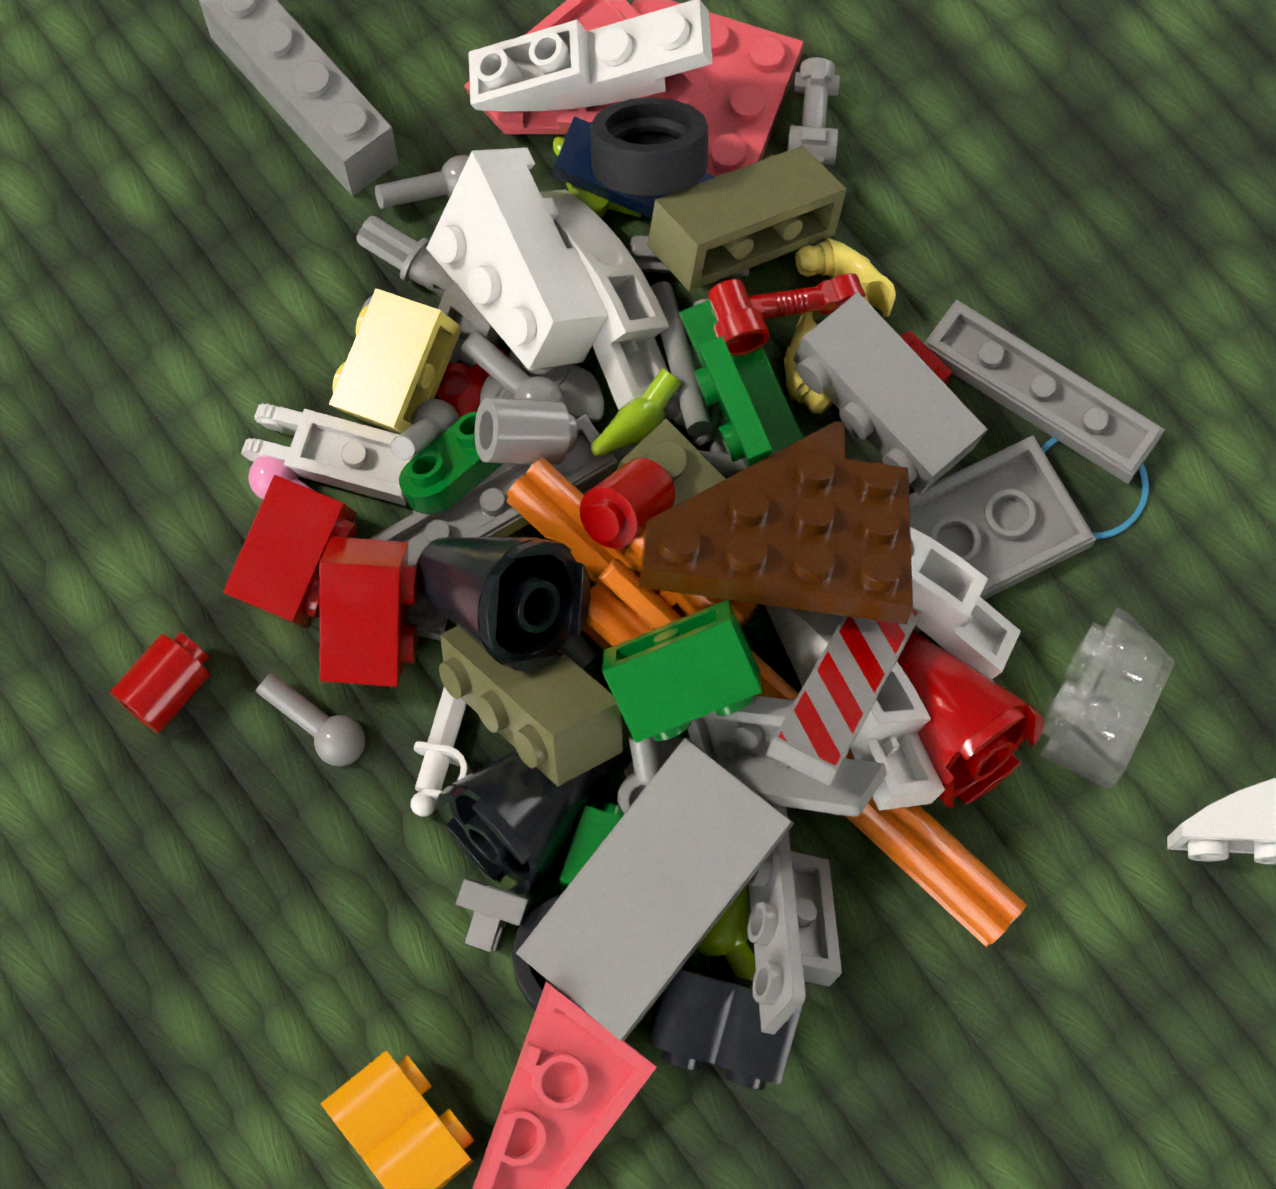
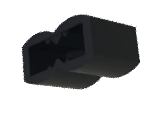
M686 961L663 991L649 1044L662 1049L661 1059L672 1065L698 1070L700 1069L701 1062L716 1064L728 1069L726 1078L729 1081L747 1088L763 1090L767 1082L781 1084L803 1004L775 1034L764 1033L761 1031L759 1003L753 997V980L740 978L712 967Z

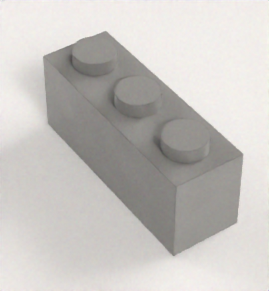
M859 292L854 294L808 332L800 342L793 360L798 364L797 371L804 383L815 393H825L839 408L840 418L842 422H845L846 428L855 437L861 440L867 439L883 456L882 462L884 464L907 467L909 485L919 495L970 453L987 431V428Z

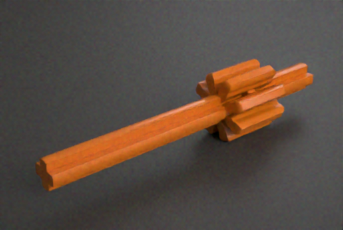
M541 458L533 463L527 473L517 479L506 494L508 496L506 501L545 538L565 544L573 550L570 552L576 562L584 564L589 574V579L595 583V586L590 589L591 601L582 630L603 650L727 600L640 588L642 547L645 530L629 545L619 549L607 548L594 541L584 529L580 519L579 509L584 494L545 458ZM729 600L742 629L753 616L758 604ZM752 651L760 670L762 693L755 696L796 700L799 693ZM851 749L845 758L855 759ZM872 796L860 815H844L985 947L993 944L1025 909L1027 904L920 805L879 811Z

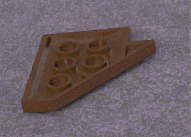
M835 421L649 519L646 522L643 538L639 587L907 624L913 608L908 468L879 462L845 459V422Z

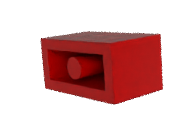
M274 475L223 593L304 628H308L312 617H320V560L331 537L356 538L358 525L353 522L357 512L343 502Z
M344 537L330 538L320 560V681L397 687L404 665L415 663L418 646L417 625H407L408 605H416L418 566L408 565L409 542Z

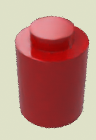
M635 458L628 461L583 496L579 512L584 529L594 541L604 547L619 549L629 545L645 530L646 522L649 519L673 507L675 501L673 481L668 472L653 460Z
M181 632L173 640L161 633L111 689L109 694L155 733L160 734L210 676L208 670L203 666L209 656L194 641Z

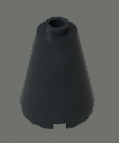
M441 537L433 540L423 549L416 564L418 566L417 584L420 592L495 661L517 671L535 672L555 664L564 655V653L558 650L569 635L578 637L582 631L591 601L589 574L584 564L576 562L570 552L573 550L568 546L552 539Z
M515 749L447 786L438 795L436 804L438 810L447 804L449 805L454 817L445 826L465 854L492 880L495 881L504 873L516 881L509 891L517 895H527L540 883L578 826L585 805H592L617 767V756L557 787L537 767H528Z

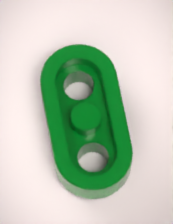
M471 412L462 416L430 445L415 455L402 469L399 476V486L410 507L416 512L434 514L452 507L503 464L487 463L479 458L475 445V420L477 412Z

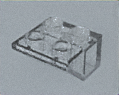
M1116 608L1104 627L1095 622L1092 623L1083 642L1081 641L1064 675L1075 682L1069 679L1064 681L1057 697L1053 698L1043 718L1045 725L1042 734L1047 735L1048 738L1040 756L1109 790L1123 776L1175 664V660L1129 613Z

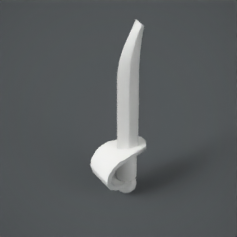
M445 686L428 741L415 742L413 748L416 753L424 756L415 785V790L418 793L414 794L411 799L412 811L421 817L428 816L435 810L438 795L443 791L441 789L449 763L461 767L458 780L472 773L465 757L454 748L467 703L462 698H453Z

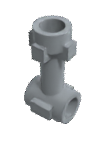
M816 57L804 60L800 65V72L795 74L794 92L804 94L802 126L790 125L788 151L804 146L822 165H835L838 129L826 128L828 96L838 95L840 75H835L836 66L832 61Z

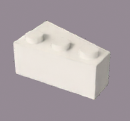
M528 148L472 150L426 249L452 280L460 286L479 312L528 370L582 363L604 325L608 314L577 249L566 248L553 219L559 215V212L551 197L542 198L529 170L535 165V162Z

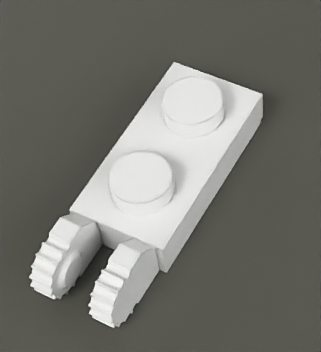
M262 403L258 406L254 416V420L269 430L279 431L280 433L294 436L290 447L261 439H246L241 454L248 460L254 462L258 457L262 456L284 461V466L293 470L299 477L406 506L407 499L399 486V476L404 466L411 459L407 461L398 460L393 456L390 448L392 440L399 434L304 409L302 413L267 403Z

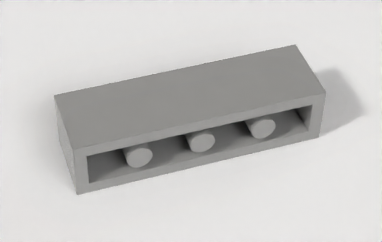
M199 0L213 41L352 197L399 163L393 130L390 124L277 0Z

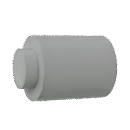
M485 398L479 405L475 420V445L478 456L483 462L533 464L537 460L545 458L551 465H558L562 463L567 452H571L575 447L577 439L576 421L573 415L568 414L566 406L561 401Z

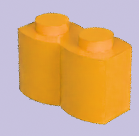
M387 1051L383 1052L320 1103L385 1189H442L473 1163L464 1149L472 1144L474 1139L450 1109L446 1110L439 1117L422 1096L432 1088V1085L408 1055L396 1063Z

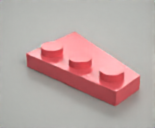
M546 981L473 1189H566L657 1067L627 1042L617 1039L576 1003Z

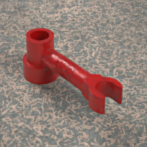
M853 273L843 274L831 280L822 281L816 287L748 296L744 283L741 280L731 279L715 285L708 293L718 321L714 326L716 337H723L731 356H741L753 352L768 341L770 334L764 319L817 311L827 315L833 313L857 292L862 297L866 295L858 275Z

